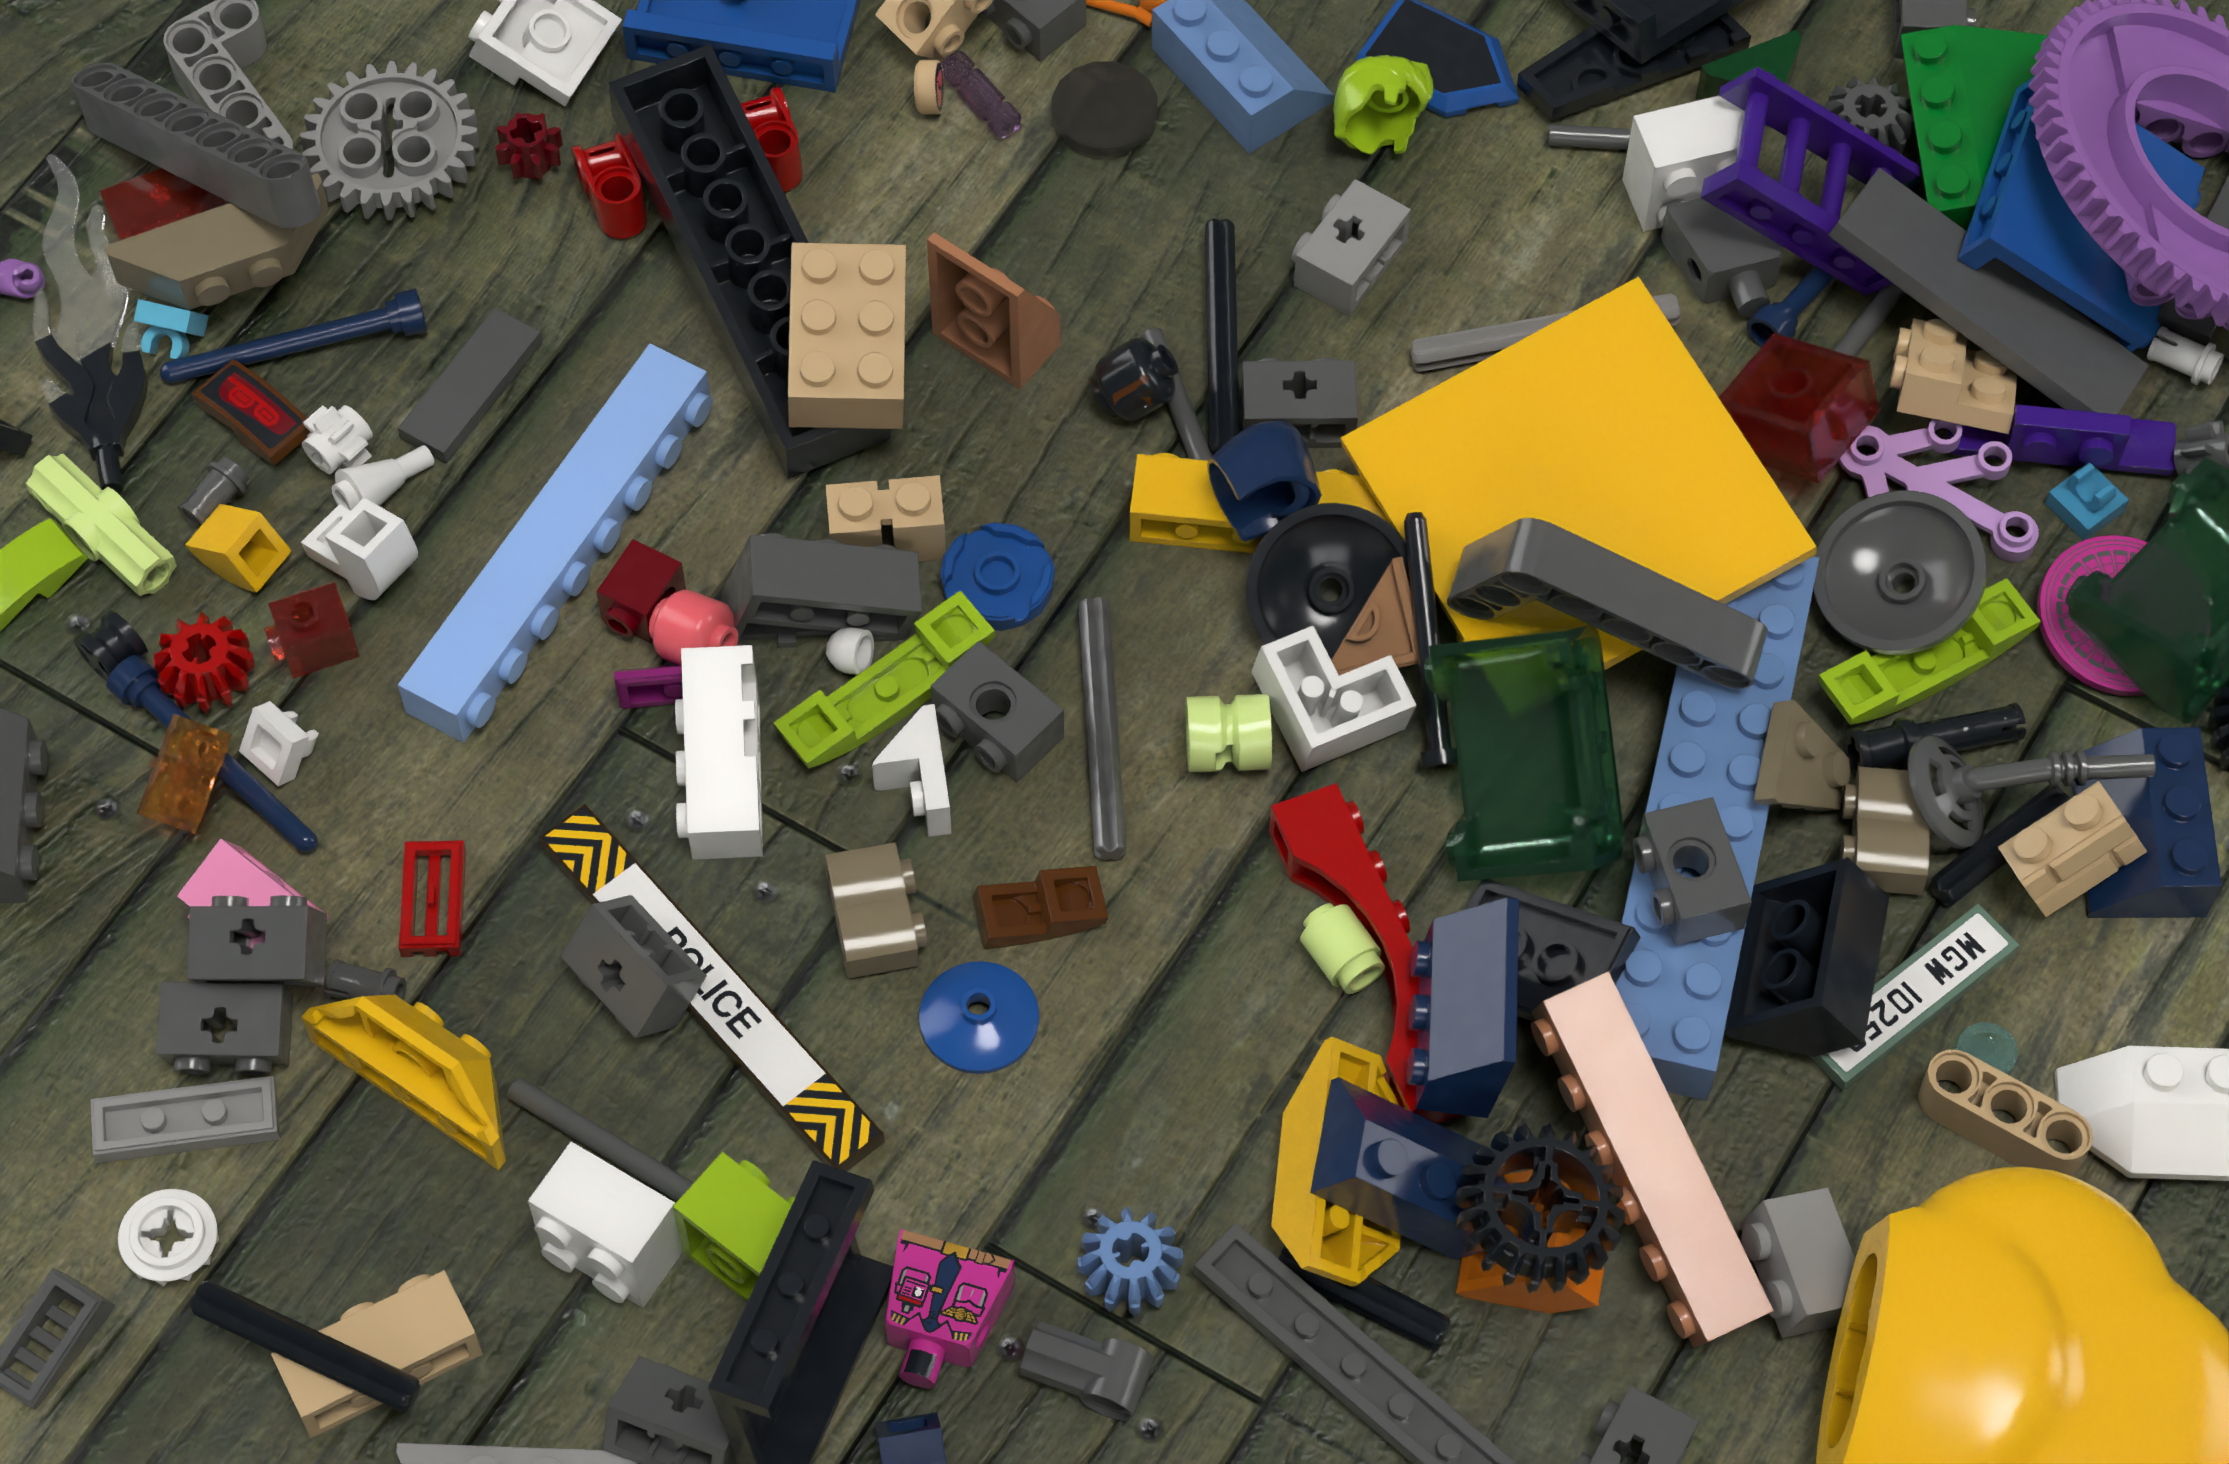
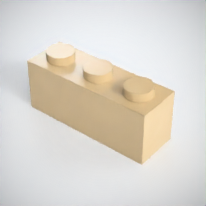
M445 1270L433 1276L423 1274L411 1278L399 1287L396 1294L375 1304L373 1302H364L353 1306L341 1316L340 1321L319 1330V1332L416 1376L420 1385L483 1355L476 1333ZM275 1352L271 1354L311 1439L383 1404Z

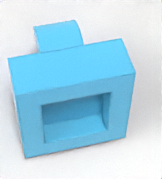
M138 299L133 321L153 325L142 337L141 348L143 352L156 355L159 341L162 337L168 335L172 340L170 358L180 359L187 357L190 348L189 340L185 333L204 337L209 315Z

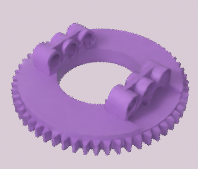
M2086 0L2080 7H2074L2068 15H2065L2040 45L2042 48L2035 54L2034 58L2037 62L2030 71L2035 76L2029 83V88L2035 92L2029 99V104L2034 107V114L2031 116V120L2035 123L2037 133L2035 136L2039 141L2048 170L2062 197L2085 230L2124 269L2128 293L2132 302L2141 306H2156L2173 299L2175 310L2179 316L2194 320L2213 316L2217 326H2223L2229 330V229L2200 215L2184 203L2164 183L2149 162L2140 143L2135 125L2137 123L2166 143L2173 141L2181 144L2185 154L2191 157L2205 158L2219 154L2223 150L2225 152L2229 151V30L2226 27L2224 18L2218 14L2210 21L2205 8L2201 6L2192 13L2185 0H2180L2175 6L2171 0H2094L2093 2Z

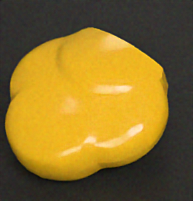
M2001 1167L1969 1174L1936 1190L1919 1206L1887 1215L1863 1234L1847 1287L1829 1365L1820 1420L1816 1464H2229V1332L2218 1317L2170 1276L2159 1250L2135 1216L2125 1206L2100 1189L2061 1172L2032 1167Z

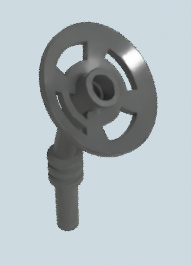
M1927 736L1916 741L1911 747L1908 757L1910 785L1921 814L1933 832L1942 841L1957 849L1973 846L1982 835L1984 814L1981 796L1983 790L2047 781L2051 787H2058L2060 781L2065 787L2072 786L2073 781H2075L2077 786H2085L2087 780L2154 777L2156 769L2153 754L2086 756L2082 750L2076 751L2074 757L2070 751H2063L2060 757L2056 751L2048 753L2047 758L1973 768L1970 765H1966L1951 745L1934 736ZM1929 763L1937 768V777L1933 780V787L1930 779ZM1964 804L1965 810H1963L1959 806ZM1948 815H1950L1953 819H1955V820L1958 821V822H1961V823H1966V822H1967V828H1968V830L1963 829V828L1959 827L1958 825H1956V824L1948 817Z

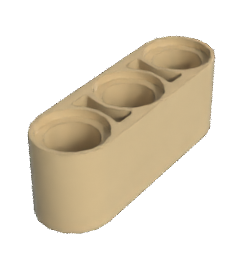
M1957 1049L1945 1050L1936 1054L1929 1063L1918 1092L1919 1105L1924 1114L2018 1167L2049 1169L2074 1177L2078 1173L2092 1144V1128L2087 1120L2078 1112L1969 1053ZM1949 1080L1955 1082L1963 1092H1947L1939 1086L1937 1081ZM2002 1109L2008 1111L2015 1117L2017 1122H2002L1994 1116L1992 1110ZM2057 1139L2063 1141L2070 1147L2072 1153L2055 1151L2050 1147L2047 1140Z

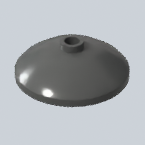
M1890 491L1858 502L1832 523L1823 536L1815 557L1820 558L1813 588L1817 603L1825 619L1845 640L1864 650L1881 654L1901 655L1920 652L1932 648L1953 636L1968 622L1976 611L1987 582L1986 552L1981 537L1971 520L1959 508L1945 499L1919 491ZM1904 581L1915 583L1914 588L1908 593L1896 592L1898 585Z

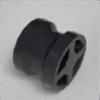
M112 610L100 618V626L92 633L84 632L74 640V644L84 660L105 681L108 680L111 672L124 659L132 655H140L144 658L149 654L144 641L123 617Z

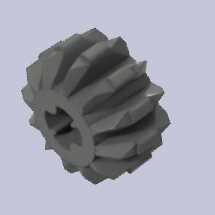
M1853 75L1846 87L1835 86L1834 90L1830 93L1826 106H1823L1886 146L1897 150L1899 154L1904 151L1905 144L1912 135L1914 122L1912 121L1913 116L1910 115L1912 109L1910 98L1898 97L1897 83L1887 87L1880 86L1876 75L1868 84H1863Z

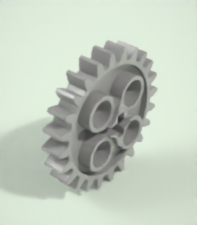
M389 61L386 72L378 74L372 64H367L366 77L362 79L348 71L346 72L348 86L342 88L330 82L327 86L331 100L315 97L313 103L316 114L304 116L307 132L300 134L304 150L302 155L307 159L311 175L319 173L326 200L331 202L340 197L343 211L347 213L359 203L362 206L364 218L366 219L373 215L376 208H383L386 219L392 220L398 207H403L410 218L415 217V204L421 201L433 210L436 208L434 195L439 192L446 197L452 198L454 191L451 180L467 183L469 179L466 166H475L477 164L475 148L480 147L478 124L475 110L470 109L467 94H457L453 79L440 84L438 72L434 68L423 77H420L417 63L414 62L408 66L405 73H398L395 62ZM395 103L393 119L396 129L392 133L394 175L387 178L388 161L385 152L389 148L387 107L389 104Z

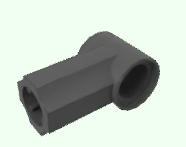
M1039 1320L1035 1329L1032 1330L1025 1347L1020 1366V1375L1077 1395L1088 1408L1105 1417L1128 1421L1133 1418L1155 1360L1148 1351L1131 1342L1107 1338L1101 1343Z

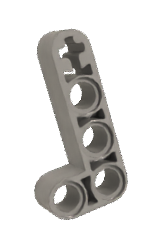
M216 0L175 21L167 28L164 33L163 42L176 82L191 101L295 151L290 135L241 70L260 59L267 50L268 40L260 10L255 0Z

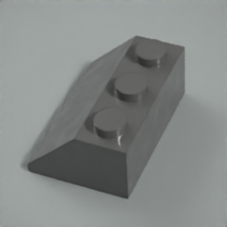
M0 708V903H22L28 900L29 880H37L39 874L38 849L35 844L32 845L34 827H41L43 823V799L41 793L37 792L38 775H45L47 772L48 752L45 740L37 739L29 718Z

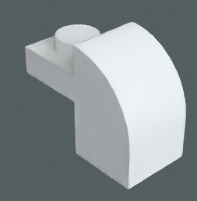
M363 498L352 510L339 504L301 542L309 558L347 579L354 594L368 600H376L418 557L416 544L404 520L366 498Z

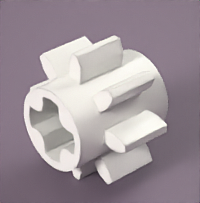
M322 405L303 422L310 433L306 435L307 438L302 442V447L312 462L325 473L332 474L337 468L343 469L362 465L372 457L365 449L368 441L373 437L372 431L365 420L351 407L344 405L337 411L333 406L327 409Z

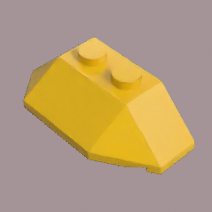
M395 994L361 996L310 1007L301 1016L310 1042L498 1171L504 1165L506 1156L497 1082L490 1061L492 1056L489 1050L477 1039L468 1034H463L461 1038L457 1037L443 1027V1020L431 1008L421 1002H416L414 1006H411Z
M1330 1037L1324 1040L1283 1112L1271 1227L1302 1269L1353 1287L1364 1281L1369 1274L1382 1266L1400 1250L1401 1234L1310 1193L1331 1080L1340 1077L1398 1105V1102L1383 1076L1387 1071L1381 1055L1335 1037Z

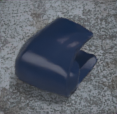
M1269 421L1249 426L1231 438L1219 451L1208 459L1207 469L1215 497L1231 526L1243 541L1257 539L1267 534L1274 525L1291 513L1305 507L1317 505L1322 496L1314 462L1299 431L1287 421Z

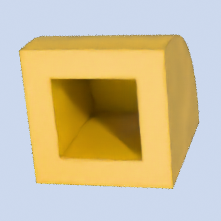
M224 504L218 505L185 544L195 557L217 575L242 589L256 593L292 552L260 512Z

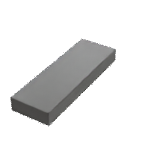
M274 1076L91 1099L93 1156L97 1163L280 1140L276 1080Z

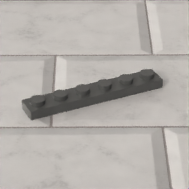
M1236 1222L1194 1264L1193 1274L1413 1464H1517Z

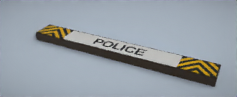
M586 804L538 838L542 850L591 904L632 895L700 967L707 977L686 1010L824 1164L848 1171L885 1142L884 1133Z

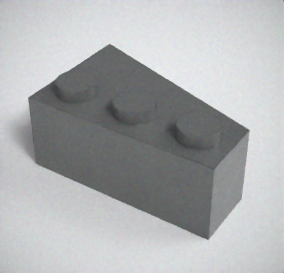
M778 533L750 534L722 590V602L726 603L734 614V628L738 631L737 646H742V640L778 638V648L797 647L796 637L831 635L842 628L869 630L873 635L874 642L906 640L922 612L918 552L898 550L890 545L867 547L842 544L834 539L810 541L790 539Z

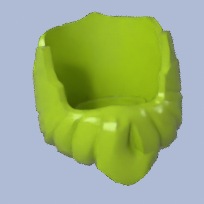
M1378 55L1359 59L1348 66L1339 80L1333 108L1335 137L1347 144L1348 147L1357 149L1365 154L1373 155L1380 147L1386 145H1394L1395 154L1405 152L1409 137L1414 132L1416 120L1421 115V112L1425 110L1427 103L1430 102L1433 96V79L1428 65L1402 57Z

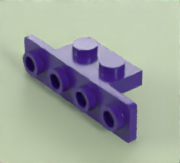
M2016 404L2009 434L1962 425L1960 443L1954 451L1950 452L1953 455L1972 456L1978 454L1979 449L1985 443L1998 441L2009 447L2012 452V460L2075 467H2083L2091 463L2097 469L2170 476L2175 469L2176 426L2172 422L2133 419L2129 415ZM1948 430V439H1951L1954 435ZM1989 455V456L1985 457V458L2001 459L2000 457L1995 456V455Z

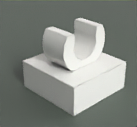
M268 701L252 709L239 752L277 786H280L295 779L302 758L309 756L313 752L319 733L314 729L307 733L304 732L296 724L298 714L294 711L282 712L271 701Z

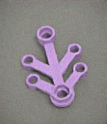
M1932 419L1928 428L1894 435H1887L1884 431L1874 426L1862 425L1848 430L1842 436L1837 450L1838 461L1851 477L1862 480L1867 498L1889 492L1887 477L1905 487L1906 490L1929 493L1955 505L1971 520L1973 525L1991 534V548L1999 558L2009 562H2019L2027 559L2033 553L2038 540L2039 530L2036 522L2029 515L2018 511L2004 514L1950 485L1983 477L1988 480H1999L2005 477L2009 472L2012 462V452L2004 443L1990 441L1985 443L1976 455L1917 467L1901 457L1931 449L1938 453L1954 451L1961 440L1962 425ZM1945 428L1950 430L1954 437L1947 440L1941 439L1935 434V431ZM1862 445L1870 446L1876 450V453L1866 456L1861 454L1857 447ZM1989 455H1995L2000 457L2004 464L1996 467L1986 463L1984 458ZM2009 526L2019 527L2026 534L2022 537H2013L2007 532L2006 528Z

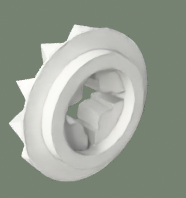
M181 1189L155 1191L138 1200L125 1214L118 1232L119 1251L126 1265L140 1280L145 1278L156 1281L163 1287L168 1281L178 1279L190 1281L192 1274L202 1265H210L211 1254L215 1244L220 1242L216 1217L209 1205L196 1194ZM173 1217L180 1236L188 1238H185L184 1241L174 1242L172 1251H169L168 1257H165L160 1243L151 1239H154L155 1236H164L167 1232V1227L171 1226Z

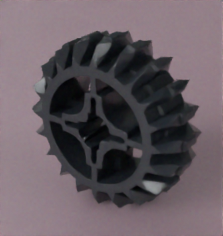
M1526 1123L1517 1127L1513 1139L1504 1131H1501L1494 1135L1490 1143L1491 1147L1482 1145L1475 1150L1472 1156L1474 1164L1465 1165L1459 1179L1464 1187L1458 1188L1454 1196V1202L1456 1206L1464 1210L1459 1213L1456 1225L1457 1229L1473 1232L1465 1242L1466 1252L1484 1250L1487 1253L1481 1263L1483 1271L1493 1269L1496 1264L1506 1269L1502 1275L1504 1286L1512 1284L1517 1275L1525 1277V1285L1529 1293L1537 1291L1543 1278H1545L1554 1293L1564 1288L1567 1277L1576 1285L1582 1284L1590 1274L1589 1268L1595 1271L1601 1270L1608 1260L1606 1251H1614L1620 1242V1233L1616 1229L1620 1228L1624 1223L1626 1211L1615 1205L1620 1202L1624 1195L1623 1186L1606 1184L1614 1173L1613 1164L1596 1166L1593 1163L1598 1153L1597 1144L1586 1147L1583 1152L1574 1147L1577 1141L1575 1130L1568 1132L1562 1141L1554 1139L1551 1123L1542 1126L1537 1138L1534 1137ZM1533 1169L1532 1175L1526 1183L1510 1182L1508 1188L1493 1186L1494 1182L1510 1172ZM1560 1179L1565 1181L1574 1191L1566 1188ZM1538 1189V1203H1541L1545 1206L1542 1213L1549 1210V1214L1545 1218L1542 1226V1213L1537 1212L1535 1210L1537 1203L1530 1205ZM1504 1224L1510 1225L1517 1230L1521 1239L1515 1236ZM1571 1228L1585 1229V1235L1571 1244L1561 1247H1547V1242L1554 1232L1569 1233Z

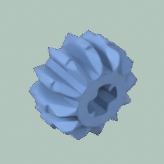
M1126 1206L1121 1210V1222L1117 1224L1102 1214L1097 1220L1099 1233L1086 1232L1082 1237V1249H1084L1086 1254L1078 1258V1272L1089 1276L1085 1282V1290L1090 1297L1106 1293L1104 1307L1109 1312L1117 1308L1121 1300L1128 1301V1310L1135 1317L1140 1313L1141 1300L1144 1298L1151 1305L1159 1308L1164 1303L1162 1289L1175 1290L1180 1283V1275L1175 1269L1183 1265V1250L1172 1246L1176 1235L1172 1226L1155 1230L1157 1216L1152 1210L1145 1214L1142 1220L1138 1222L1133 1221V1213ZM1132 1256L1141 1259V1261L1134 1260L1129 1267L1120 1264V1262L1127 1263Z

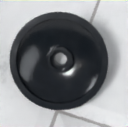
M1323 503L1312 505L1295 511L1280 520L1258 544L1252 556L1246 579L1248 611L1256 632L1266 645L1314 626L1330 659H1332L1393 558L1402 556L1411 591L1407 549L1404 539L1387 521L1378 515L1349 504ZM1328 578L1336 579L1342 587L1341 595L1334 601L1324 599L1320 593L1322 582Z

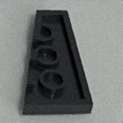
M1726 12L1648 61L1640 64L1597 29L1590 26L1518 73L1517 87L1553 121L1747 49L1750 45L1751 35Z

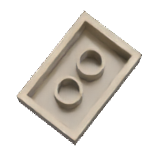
M792 243L788 372L789 427L903 429L906 245Z

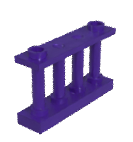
M1758 66L1721 86L1719 96L1744 111L1736 162L1705 178L1700 198L1865 296L1892 284L1891 281L1833 240L1829 233L1841 219L1847 174L1866 185L1880 167L1897 181L1905 184L1920 176L1921 167L1899 154L1897 150L1876 140ZM1765 124L1786 136L1778 182L1757 168ZM1806 149L1827 161L1820 206L1807 200L1799 193Z

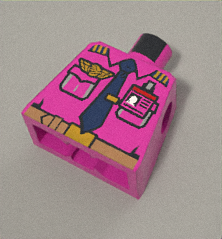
M900 1230L885 1327L887 1343L907 1351L899 1372V1377L903 1381L916 1387L930 1389L935 1387L943 1361L962 1367H971L974 1364L1015 1285L1014 1260L911 1231Z

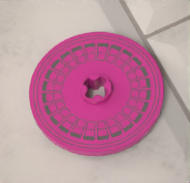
M2118 535L2098 536L2081 541L2068 548L2054 561L2045 574L2038 592L2037 617L2041 621L2039 624L2040 631L2050 652L2071 675L2097 690L2120 696H2144L2158 693L2175 685L2184 678L2196 664L2204 650L2208 634V615L2205 601L2198 585L2179 561L2161 548L2146 541ZM2116 606L2123 607L2125 616L2133 617L2128 625L2122 624L2120 615L2112 613Z

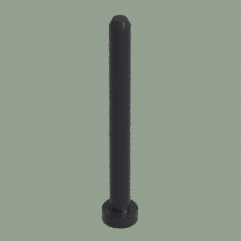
M1412 512L1406 514L1404 531L1429 750L1420 753L1421 767L1423 769L1453 767L1462 764L1461 749L1452 748L1427 519L1422 512Z

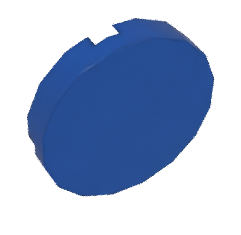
M994 522L981 525L980 530L974 531L967 535L966 531L953 541L943 556L940 574L941 586L945 600L961 590L994 630L1003 631L1023 626L1042 613L1052 598L1055 568L1052 558H1050L1049 553L1044 549L1043 542L1036 534L1018 525Z

